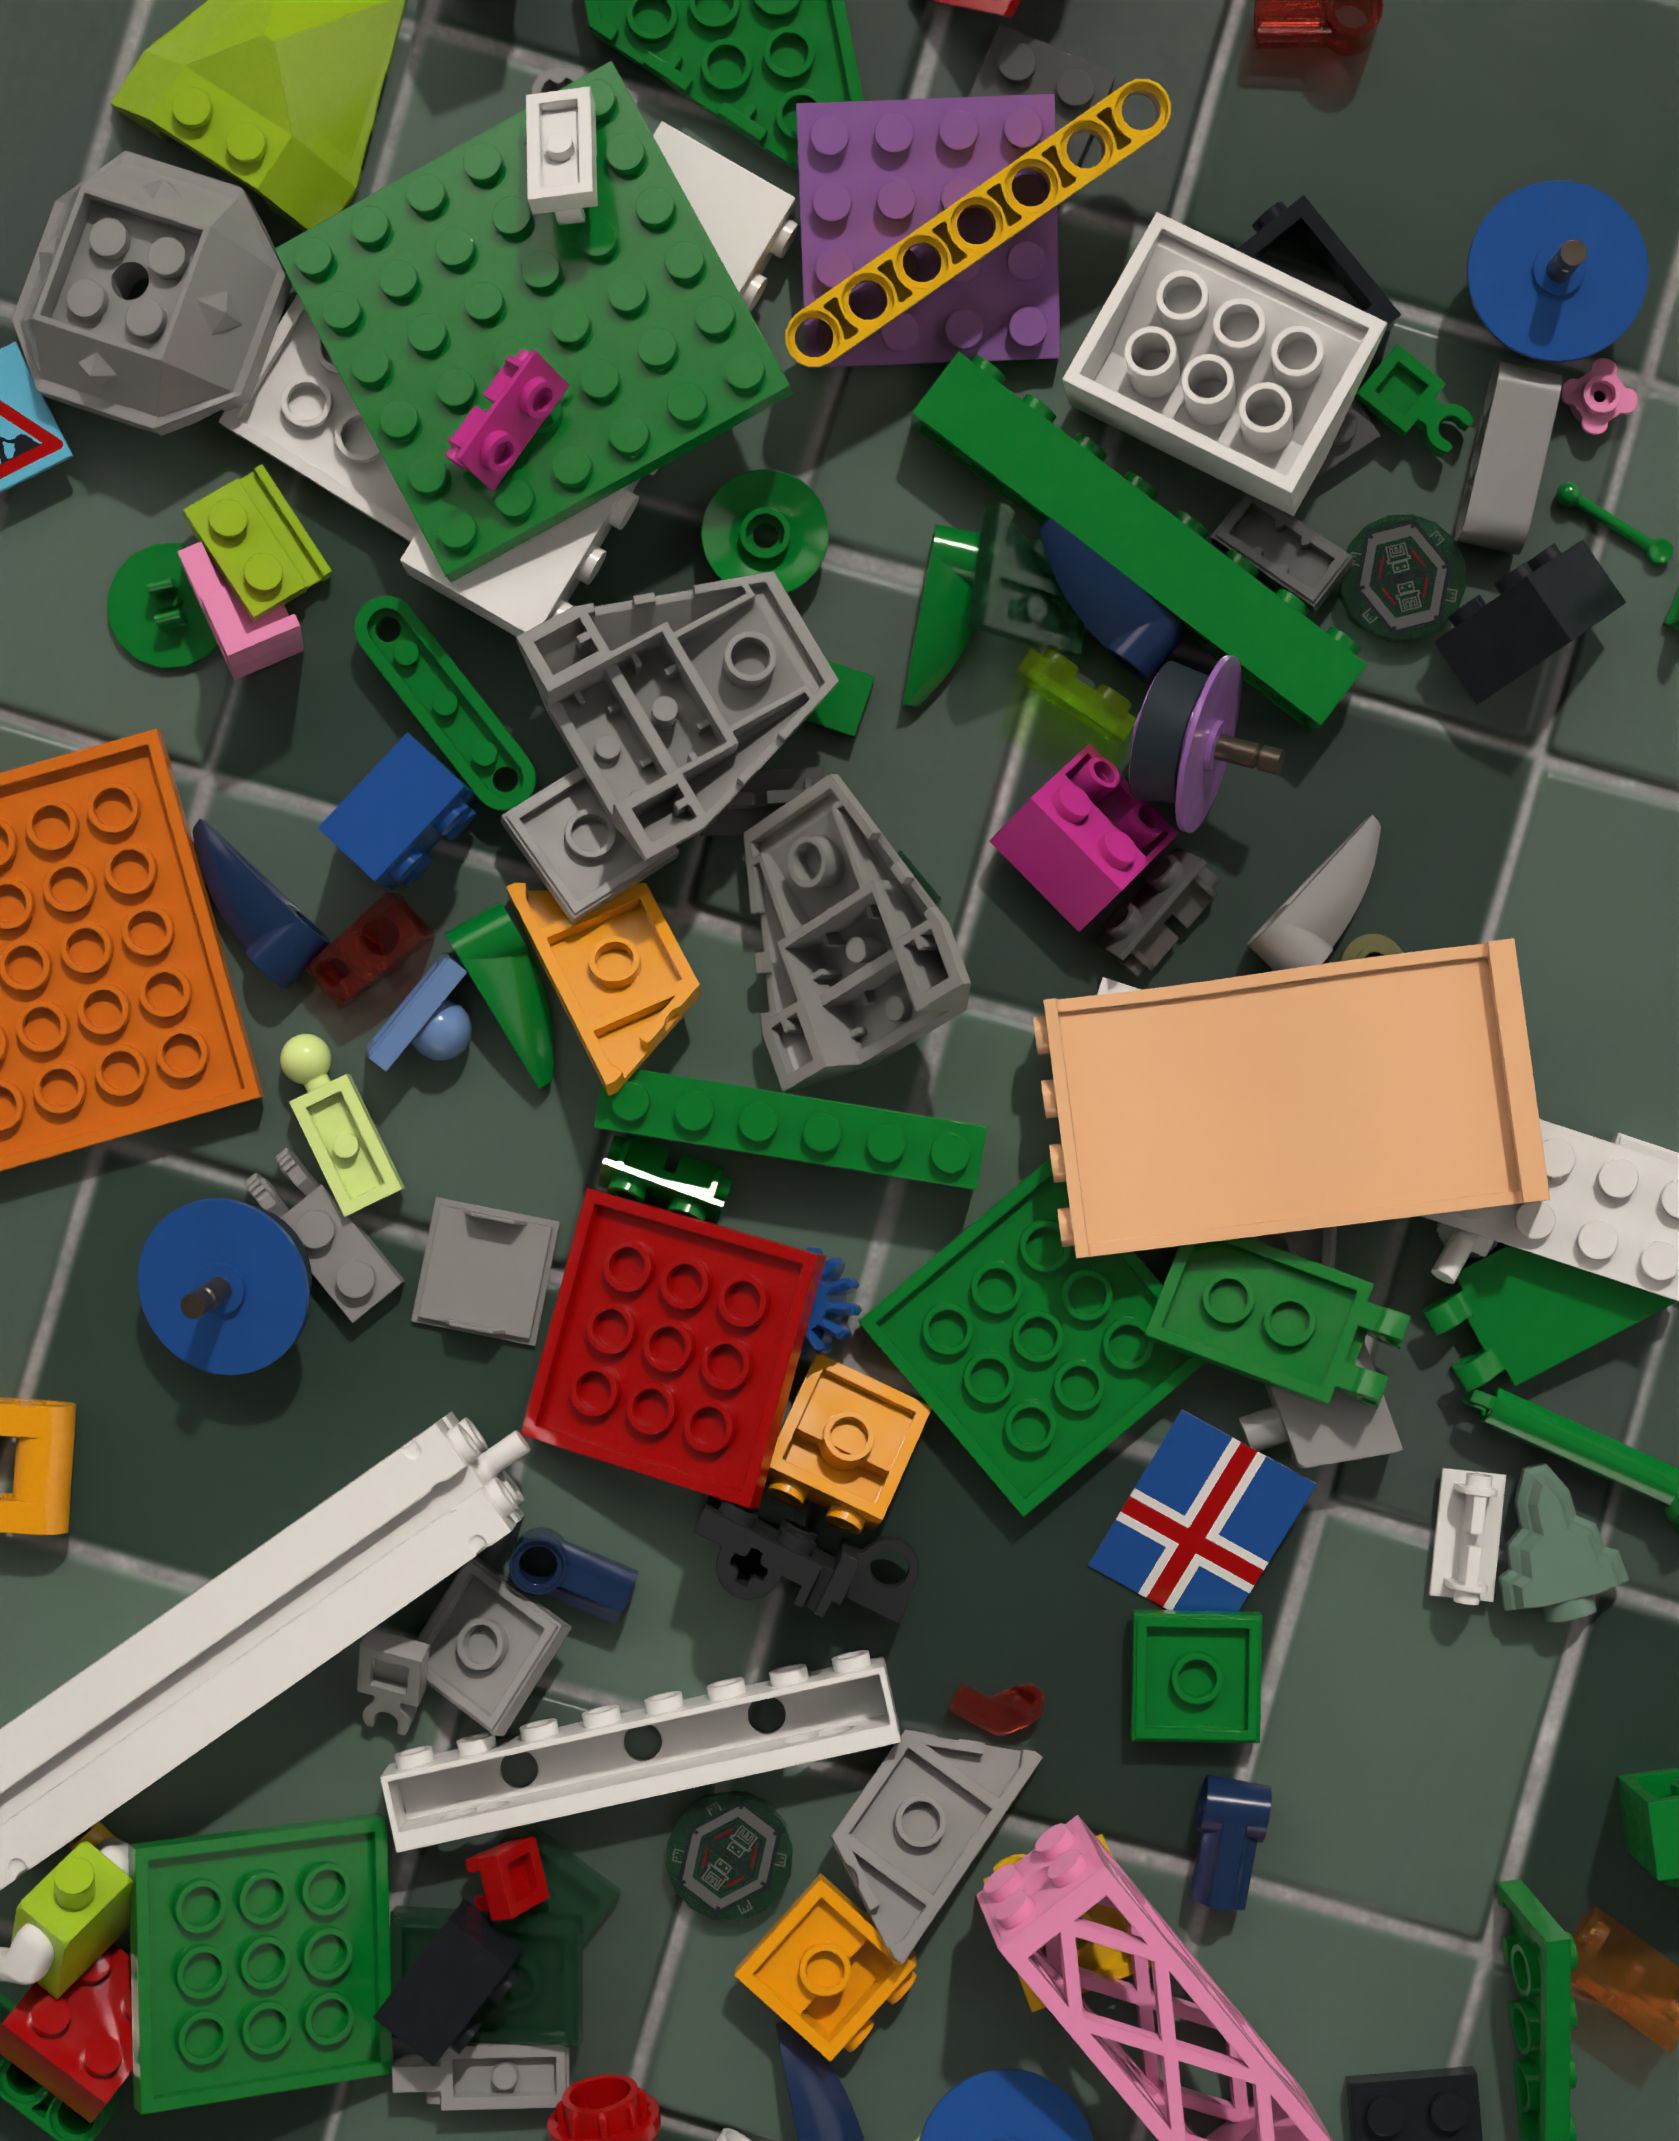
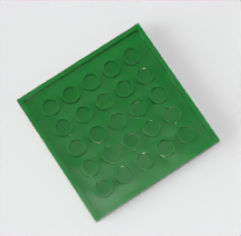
M612 61L560 89L566 90L590 86L596 106L598 206L583 208L585 222L559 225L555 212L532 214L527 197L525 108L274 249L444 575L451 583L793 394L788 380ZM521 349H525L529 353L533 349L570 386L495 490L491 491L468 469L466 471L460 469L444 456L451 447L447 439L450 435H454L474 406L486 412L490 409L493 403L485 398L483 393L504 366V360L507 356L516 357Z

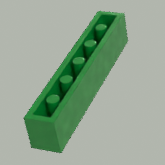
M637 1069L620 1090L608 1096L601 1082L594 1128L977 1190L987 1132V1126L642 1069Z

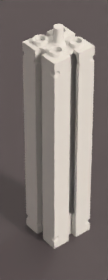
M451 1411L1 1727L0 1890L469 1562L488 1546L490 1547L510 1533L516 1526V1523L524 1516L518 1506L524 1502V1497L516 1483L504 1469L530 1452V1448L522 1435L515 1430L488 1449L484 1438L475 1425L467 1417L459 1422Z

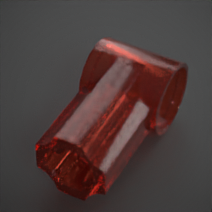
M1254 0L1255 49L1330 48L1337 54L1348 56L1361 53L1370 46L1376 36L1384 8L1383 0ZM1347 6L1357 7L1363 11L1368 22L1362 27H1346L1339 22L1335 12Z

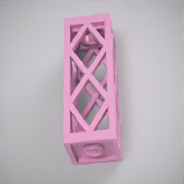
M1076 1815L1066 1824L1060 1823L1049 1828L1037 1840L1035 1849L1016 1864H1007L1000 1867L987 1879L983 1890L976 1897L998 1950L1158 2141H1333L1304 2089L1079 1815ZM1097 1903L1117 1909L1127 1919L1129 1933L1079 1917ZM1075 1937L1131 1954L1134 1984L1079 1967ZM1148 1960H1151L1154 1990L1150 1986ZM1169 1971L1195 2003L1172 1996ZM1081 1987L1136 2004L1138 2027L1097 2015L1082 1998ZM1153 2010L1157 2014L1158 2034L1155 2033ZM1174 2016L1218 2030L1225 2038L1227 2055L1177 2040ZM1121 2043L1141 2049L1142 2068ZM1158 2055H1161L1163 2080H1160ZM1178 2061L1229 2076L1231 2101L1182 2087ZM1246 2082L1252 2083L1254 2099L1250 2103H1248ZM1183 2107L1227 2121L1207 2137L1201 2138L1184 2120Z

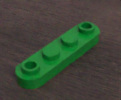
M379 596L365 603L355 619V636L359 645L478 798L493 810L508 812L535 795L538 788V774L534 764L416 612L405 601L394 596ZM389 620L399 622L401 626L399 637L392 642L382 641L379 636L381 625ZM507 769L515 771L518 776L517 786L510 792L499 791L495 784L497 775Z

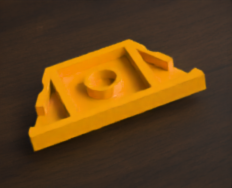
M513 883L506 886L508 899L608 1096L618 1092L701 997L700 984L646 883H637L572 925L548 890H528L527 883Z

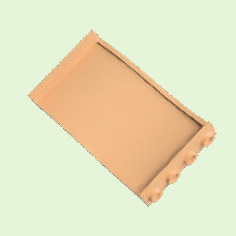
M1514 938L1488 941L1484 944L1376 956L1167 987L1067 999L1043 1000L1045 1015L1033 1017L1038 1055L1050 1054L1053 1079L1041 1080L1046 1119L1058 1117L1061 1143L1049 1144L1054 1183L1067 1182L1070 1206L1058 1208L1062 1247L1075 1246L1076 1258L1550 1200Z

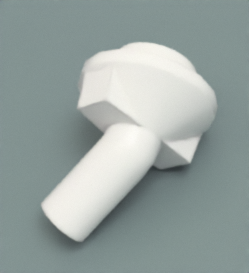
M1438 1222L1436 1231L1439 1233V1237L1445 1246L1431 1273L1443 1282L1454 1284L1468 1258L1486 1257L1499 1242Z

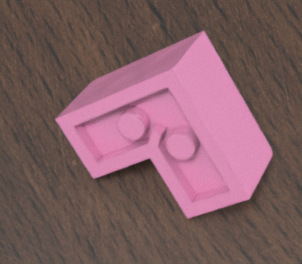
M202 542L177 551L182 568L234 680L304 651L299 621L295 614L289 616L284 605L252 623L207 555Z

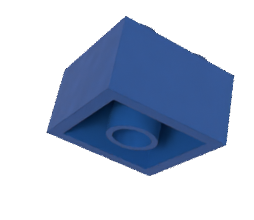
M407 732L322 822L318 829L373 881L394 890L400 882L409 887L423 875L433 862V859L427 853L444 835L452 841L469 826L477 815L471 807L479 798L433 753Z

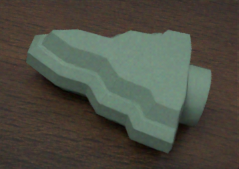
M1546 1463L1522 1468L1514 1500L1519 1528L1506 1543L1509 1568L1498 1577L1502 1608L1504 1611L1542 1608L1546 1622H1565L1589 1616L1597 1611L1593 1595L1629 1581L1619 1550L1604 1546L1596 1524L1576 1515L1570 1490Z

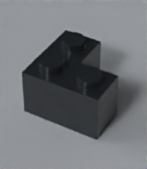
M1583 539L1563 553L1560 552L1554 543L1494 583V586L1500 593L1494 600L1486 604L1479 594L1450 614L1448 619L1454 628L1435 640L1434 643L1478 705L1624 605L1626 601Z

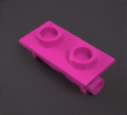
M521 349L516 357L507 356L504 360V366L483 393V396L493 403L490 409L486 412L474 406L454 435H450L447 439L451 447L444 456L464 471L468 469L491 491L495 490L570 386L533 349L530 353L525 349Z

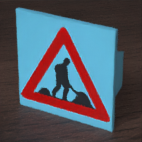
M13 342L0 349V493L73 457L43 394L37 391L29 366L17 342Z

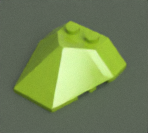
M207 0L142 53L110 105L166 142L167 138L171 137L263 197L271 211L305 232L348 208L358 193L363 175L361 168L370 133H374L378 117L376 110L385 76L389 75L408 0Z

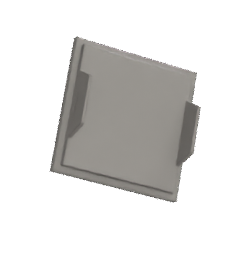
M436 1197L411 1321L536 1346L560 1221Z

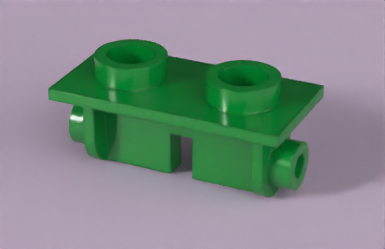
M630 1133L626 1139L614 1135L607 1157L603 1159L598 1186L606 1188L608 1194L628 1198L640 1203L644 1202L711 1223H719L724 1203L734 1182V1178L723 1175L725 1168L682 1154L676 1172L673 1174L663 1170L670 1154V1148Z

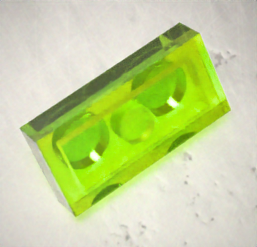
M1031 648L1018 667L1014 678L1117 747H1120L1134 727L1137 719L1128 713L1132 704L1121 694L1106 685L1100 684L1096 691L1075 677L1079 668L1056 651L1048 648L1041 655Z

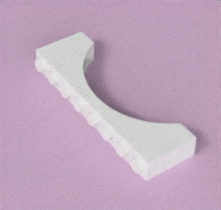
M661 121L653 137L748 310L751 312L767 284L768 279L761 275L772 255L780 259L784 257L798 232L799 224L793 221L795 217V197ZM658 469L649 474L653 476L658 471ZM640 479L452 583L444 575L420 527L400 561L408 575L517 637L573 607L568 601L579 582L581 581L589 585L603 564L607 551L600 548L610 529L613 526L621 530L630 519L639 500V496L632 492Z

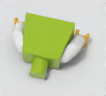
M100 1821L91 1826L87 1833L78 1841H72L69 1844V1848L72 1851L17 1906L10 1948L0 1947L1 1982L22 1985L36 1982L57 2000L130 1927L129 1896L134 1881L129 1876L128 1843L116 1838Z

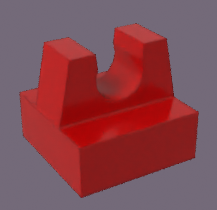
M535 1835L514 1837L503 1844L481 1851L465 1860L468 1873L480 1872L485 1892L474 1897L477 1909L490 1912L492 1921L513 1919L550 1898Z

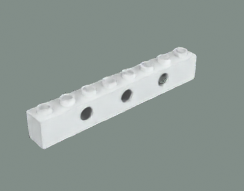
M868 1650L853 1651L833 1657L831 1659L833 1667L808 1672L806 1664H794L769 1672L770 1681L745 1686V1681L742 1677L730 1678L708 1685V1694L683 1699L681 1691L666 1692L645 1699V1708L621 1713L619 1705H607L582 1713L583 1722L558 1727L557 1719H543L521 1726L519 1728L520 1735L496 1740L495 1735L485 1732L458 1740V1749L434 1754L432 1746H420L401 1751L394 1755L396 1763L389 1764L380 1777L396 1852L399 1853L900 1743V1727L884 1656L870 1658ZM775 1697L785 1708V1721L776 1731L769 1733L760 1732L751 1725L748 1718V1709L752 1702ZM652 1725L661 1735L662 1746L660 1751L650 1759L640 1760L634 1758L625 1748L624 1738L628 1729ZM528 1752L535 1758L538 1765V1773L535 1780L523 1787L510 1785L501 1774L503 1758L513 1754Z

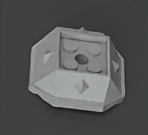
M125 150L58 198L54 203L12 317V322L37 391L49 399L161 436L194 424L221 409L225 412L249 403L291 291L292 283L274 250L275 247L250 196L243 188ZM149 278V284L144 294L130 300V292L133 286L140 280Z

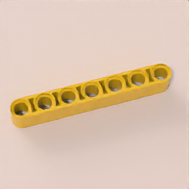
M1135 79L1124 84L800 310L789 321L785 331V344L789 354L799 364L809 368H821L831 364L1152 141L1167 126L1171 116V101L1166 90L1159 83L1150 79ZM1131 95H1143L1151 100L1156 109V119L1152 127L1146 130H1136L1124 121L1122 104L1125 98ZM1089 133L1099 141L1102 148V156L1098 165L1091 168H1080L1070 161L1067 154V143L1072 135ZM1024 170H1033L1044 177L1048 186V194L1042 204L1025 206L1015 199L1012 192V181L1018 173ZM969 208H980L991 216L994 223V232L987 242L971 244L960 236L957 229V220L963 211ZM917 245H926L932 248L940 259V270L937 276L927 282L912 280L903 268L905 253ZM864 282H872L879 285L887 297L885 311L879 317L872 320H864L857 317L849 306V297L852 290ZM812 319L825 322L833 332V343L830 350L820 357L804 355L796 344L798 328L804 322Z

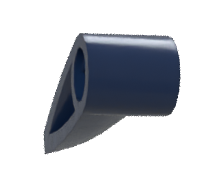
M1047 518L1042 524L1039 533L1050 567L1065 598L1086 627L1105 647V652L1129 673L1149 683L1188 632L1187 628L1170 611L1055 520Z
M199 819L192 830L193 839L204 881L219 913L245 948V954L255 966L274 983L284 989H288L331 943L330 940L207 821Z
M777 2022L776 2031L798 2141H864V2136L852 2104L829 2062L787 2022Z

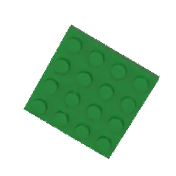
M1051 1157L858 1319L860 1325L1023 1517L1206 1363L1203 1360L1145 1339V1332L1163 1285L1135 1252L1076 1258L1075 1246L1062 1247L1058 1208L1070 1206L1067 1182L1054 1183Z
M380 1813L128 1844L129 1876L134 1881L129 1896L134 2109L141 2115L392 2074V2033L373 2018L391 1994L387 1817Z

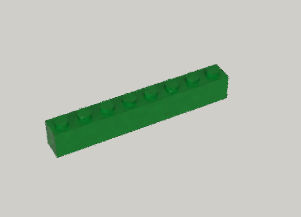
M958 351L912 411L911 426L1041 526L1047 518H1052L1177 617L1188 630L1185 636L1219 661L1225 655L1238 657L1242 667V679L1310 732L1320 727L1368 665L1357 656L1361 651L1358 644L1334 627H1330L1325 632L1306 617L1310 609L1291 592L1279 588L1274 593L1256 579L1259 570L1243 555L1231 549L1226 554H1223L1205 540L1209 534L1208 531L1192 516L1180 510L1174 516L1154 501L1158 496L1157 492L1141 477L1132 472H1127L1123 477L1103 462L1107 454L1090 438L1081 433H1077L1072 438L1053 424L1057 418L1056 415L1039 399L1030 394H1026L1021 399L1002 385L1006 380L1005 376L988 360L976 355L971 361Z

